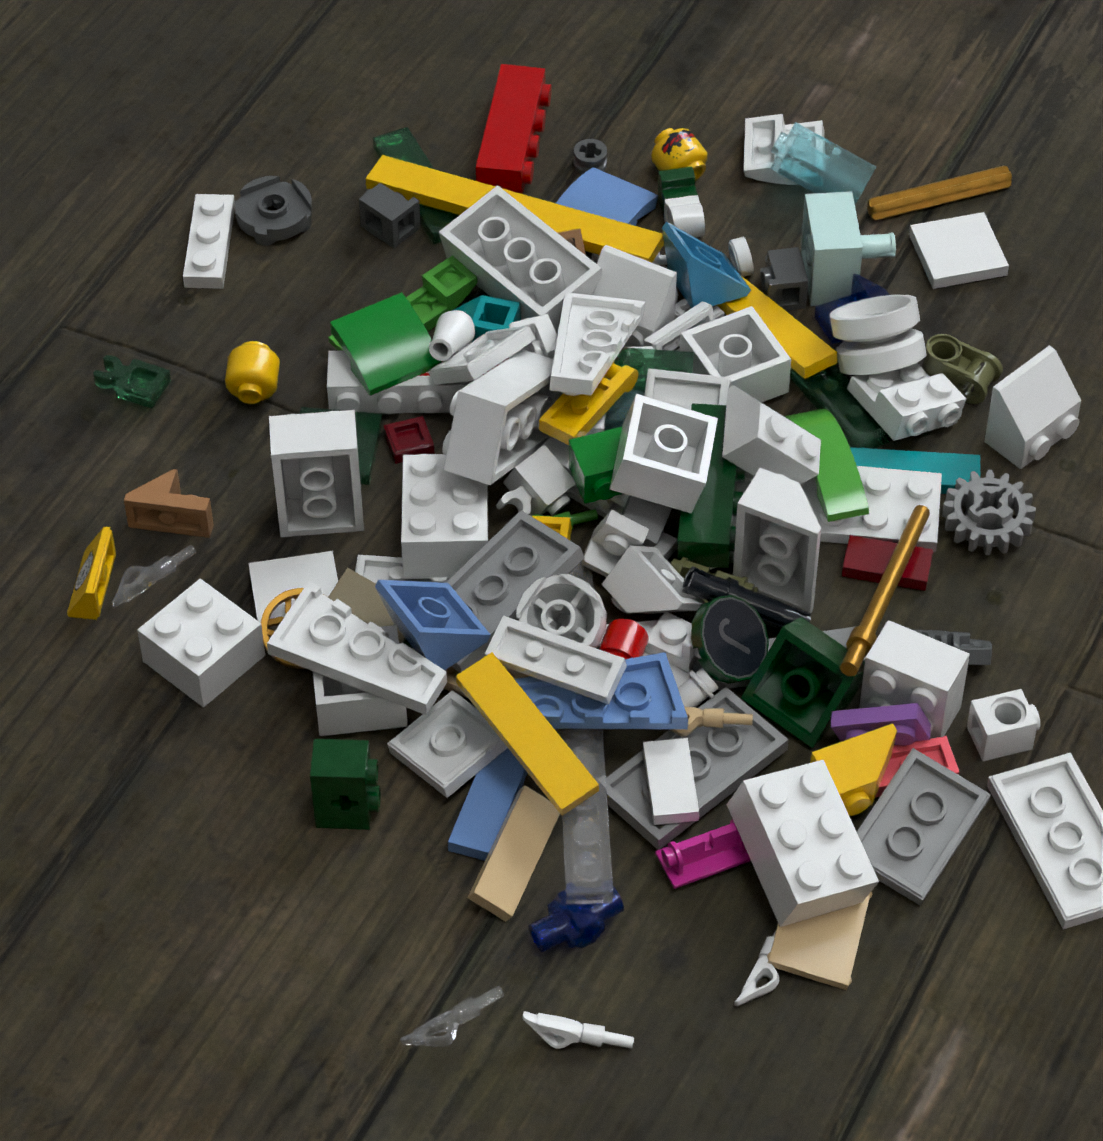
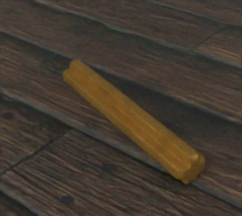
M999 166L873 197L867 202V211L871 219L876 221L1006 189L1011 186L1012 174L1007 166Z

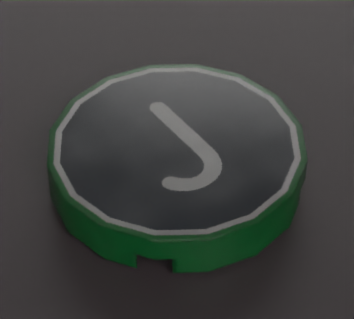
M733 595L717 597L698 608L692 621L691 641L693 649L698 648L699 655L702 658L698 661L709 675L715 680L727 684L753 678L768 653L769 639L765 623L752 605L745 599Z

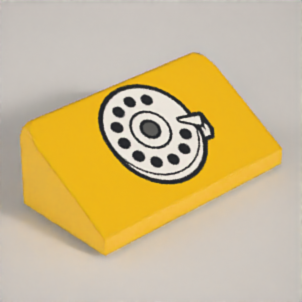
M103 527L83 554L67 611L69 617L97 620L100 616L116 557L114 539L110 527Z

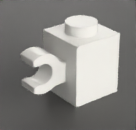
M543 445L517 465L503 483L510 491L502 496L496 507L500 510L507 504H513L517 507L518 512L522 510L530 515H543L548 511L553 516L571 501L567 494L576 483L550 450Z

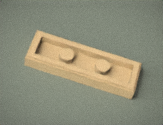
M526 785L518 791L467 897L505 922L513 916L560 815L548 799Z

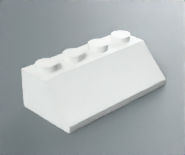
M498 185L439 231L446 257L449 258L453 255L478 278L476 285L490 297L520 302L521 320L548 314L557 336L565 292L592 295L603 273L600 266Z

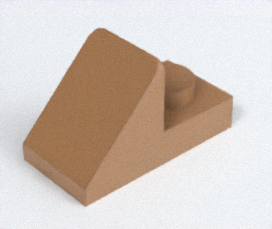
M177 469L171 470L132 490L124 498L128 527L207 538L211 536L214 524L210 498L198 497L196 495H181Z

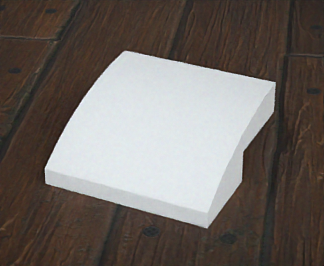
M783 114L745 118V176L776 184H824V127L822 120L785 125Z

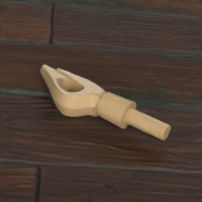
M685 707L688 716V730H669L677 735L687 736L697 727L702 726L723 728V724L752 725L753 714L724 713V708H705L702 710L695 707Z

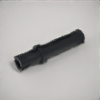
M694 566L689 569L683 582L682 591L684 593L709 602L714 598L727 595L745 599L757 610L766 625L780 630L783 626L800 617L809 623L811 620L810 612L794 608L766 595L746 589L739 585L738 580L728 577L725 580Z

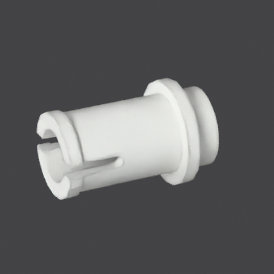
M703 668L696 673L693 670L690 671L691 677L678 688L685 707L696 708L708 697L712 699L714 697L713 693L719 688Z

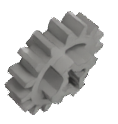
M992 470L987 471L985 478H980L975 471H972L969 482L959 477L956 479L955 489L948 488L942 512V517L946 518L945 530L955 531L954 542L956 543L964 540L969 541L968 551L972 552L977 546H982L985 555H990L992 547H998L1005 554L1008 551L1009 543L1020 547L1023 536H1030L1036 512V507L1031 506L1032 493L1022 494L1024 483L1021 481L1013 485L1008 483L1009 474L1007 473L1002 475L1000 479L994 478ZM963 505L966 507V509H965V514H966V516H964V514H963V512H962V509H961V507H962ZM1012 508H1013L1014 511H1015L1016 519H1014V518L1012 517V515H1013V510H1012Z

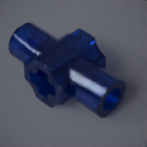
M612 884L589 895H586L582 888L573 889L570 887L558 893L556 898L548 904L549 915L528 925L529 932L541 952L564 941L568 943L570 948L580 947L582 949L596 942L599 935L605 931L604 921L623 912L624 905L619 893Z

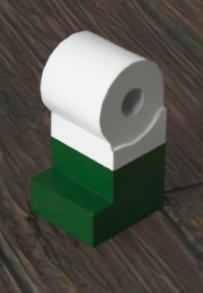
M693 167L659 171L658 202L665 223L668 222L693 237H704V213L695 187Z

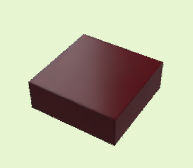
M423 416L384 425V435L395 464L403 462V455L435 454L434 443Z

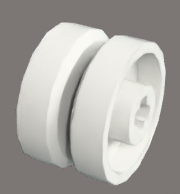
M886 295L862 299L836 308L829 314L833 336L844 341L836 348L840 372L844 374L868 375L893 371L915 364L927 356L923 333L912 329L920 321L917 299L914 296Z

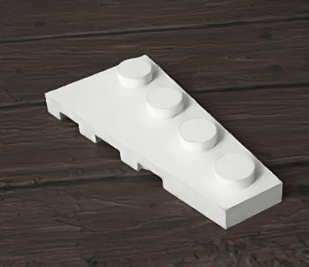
M565 292L549 390L559 391L570 396L580 394L592 395L643 318L646 301Z
M310 580L267 642L268 654L425 715L429 713L447 684V672L406 644H396L385 636L382 628L373 622L365 623L353 615L351 608L339 599L332 601L323 595L321 587Z

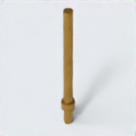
M917 505L914 508L860 625L852 630L847 640L846 647L848 651L840 666L841 672L847 676H855L863 659L867 656L877 639L875 633L929 518L930 511L923 505Z

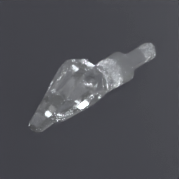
M189 545L172 557L165 555L148 567L131 566L127 568L112 601L114 608L122 602H127L141 594L158 580L176 572L177 565L196 554L194 547Z
M496 986L476 999L470 996L454 1006L452 1010L446 1011L416 1028L413 1033L402 1037L400 1041L403 1045L449 1046L457 1036L459 1025L481 1015L480 1009L503 997V990L500 986ZM447 1032L443 1036L430 1037L437 1033Z

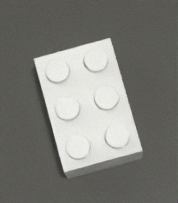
M355 410L269 416L271 459L280 537L364 531Z
M445 454L403 455L401 532L403 579L451 578L488 542V485L445 471Z
M824 760L743 780L727 803V807L780 927L862 903L878 884L879 880Z

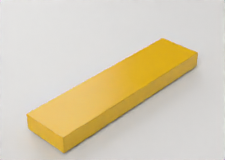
M743 276L741 277L751 289L746 297L717 305L726 315L752 306L791 358V368L804 379L837 363V351Z
M493 652L456 675L458 686L562 816L599 792L597 781Z

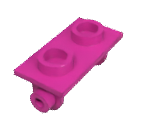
M733 819L726 826L679 843L675 841L669 842L668 847L655 851L674 889L751 861Z

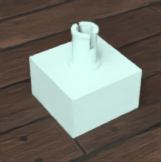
M852 191L805 194L800 251L808 277L810 306L848 304L857 301L862 259L895 258L896 241L893 232L889 234L860 235Z

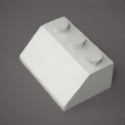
M759 468L737 505L733 575L740 578L743 576L748 577V582L755 584V587L759 588L758 593L812 613L821 526L799 482L791 480L782 474H775Z

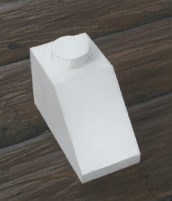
M630 545L602 583L603 587L611 594L613 604L627 614L697 611L698 608L706 603L702 598L686 594L682 591L684 578L655 547Z

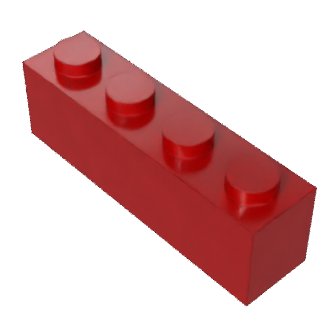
M501 64L476 163V181L495 187L498 185L502 189L523 194L525 184H532L534 162L531 161V158H538L540 136L537 135V132H544L546 110H543V106L549 107L551 102L552 85L545 83V68Z

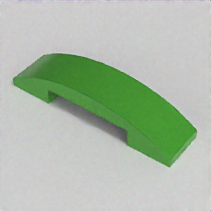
M452 255L423 274V286L406 298L419 316L427 332H429L436 326L439 317L443 313L454 310L478 283V278ZM333 335L328 337L329 343L338 351H344Z
M819 409L785 416L821 440L819 475L815 476L814 479L817 484V498L827 521L869 514L866 494L855 459L840 425L831 412L827 409Z

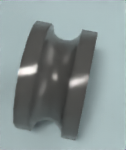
M585 139L578 142L574 147L575 170L580 174H584L594 167L604 172L607 168L606 145L596 139Z

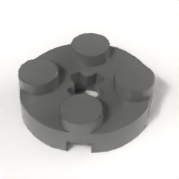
M265 176L247 183L240 190L241 197L235 201L236 221L239 227L246 234L253 236L257 244L265 246L309 230L312 225V198L309 190L301 182L291 179L292 184L288 182H280V176ZM274 206L278 210L271 211L267 207Z

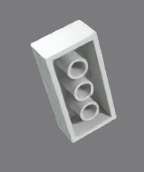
M521 350L455 393L450 405V414L454 416L452 428L447 433L442 448L443 454L446 455L445 471L491 485L536 452L551 437L539 431V419L562 395V392L549 390L554 359Z

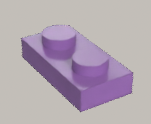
M918 703L832 711L831 728L841 742L892 723L897 729L895 745L905 746L914 743V741L930 740L931 723Z

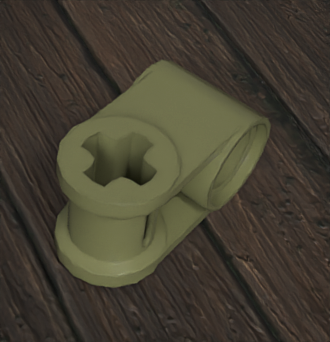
M937 334L927 341V356L923 358V370L929 376L943 373L966 398L965 402L970 404L983 402L988 394V386L991 382L997 381L1003 373L1001 362L991 353L974 348L951 335Z

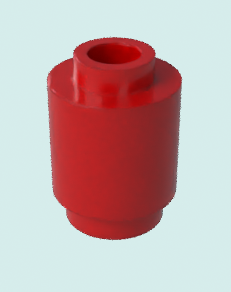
M616 619L607 626L599 650L625 659L641 657L645 652L649 637L646 630L636 621Z

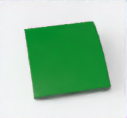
M402 292L330 322L331 334L350 358L351 371L369 396L431 371L430 369L442 362L436 360L430 354L429 345L432 339Z

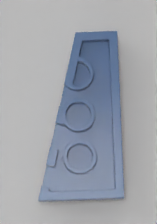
M666 652L625 659L627 667L609 704L531 676L515 679L554 729L688 730V716Z

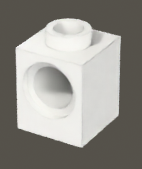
M1022 689L972 700L967 728L982 761H987L1032 750L1036 731L1040 729V717L1036 707L1033 704H1028Z

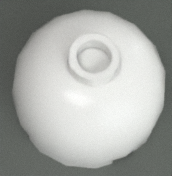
M560 574L536 580L523 593L517 606L516 618L520 622L596 648L606 631L607 612L600 595L589 583L570 574Z

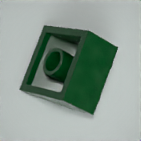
M800 617L782 627L741 699L813 748L830 729L832 711L845 710L862 685L865 660L862 661L855 676L843 674L840 666L848 651L847 648Z

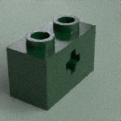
M314 739L310 782L316 828L370 830L371 812L380 811L381 788L380 785H377L378 759H370L369 740Z

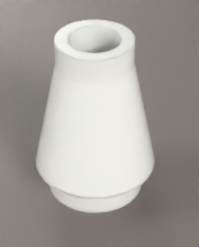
M459 310L445 312L439 317L433 339L429 345V352L433 358L439 361H446L454 353L473 341L475 328L471 317Z

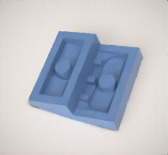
M592 167L570 185L556 204L636 226L638 219L656 208L658 195Z

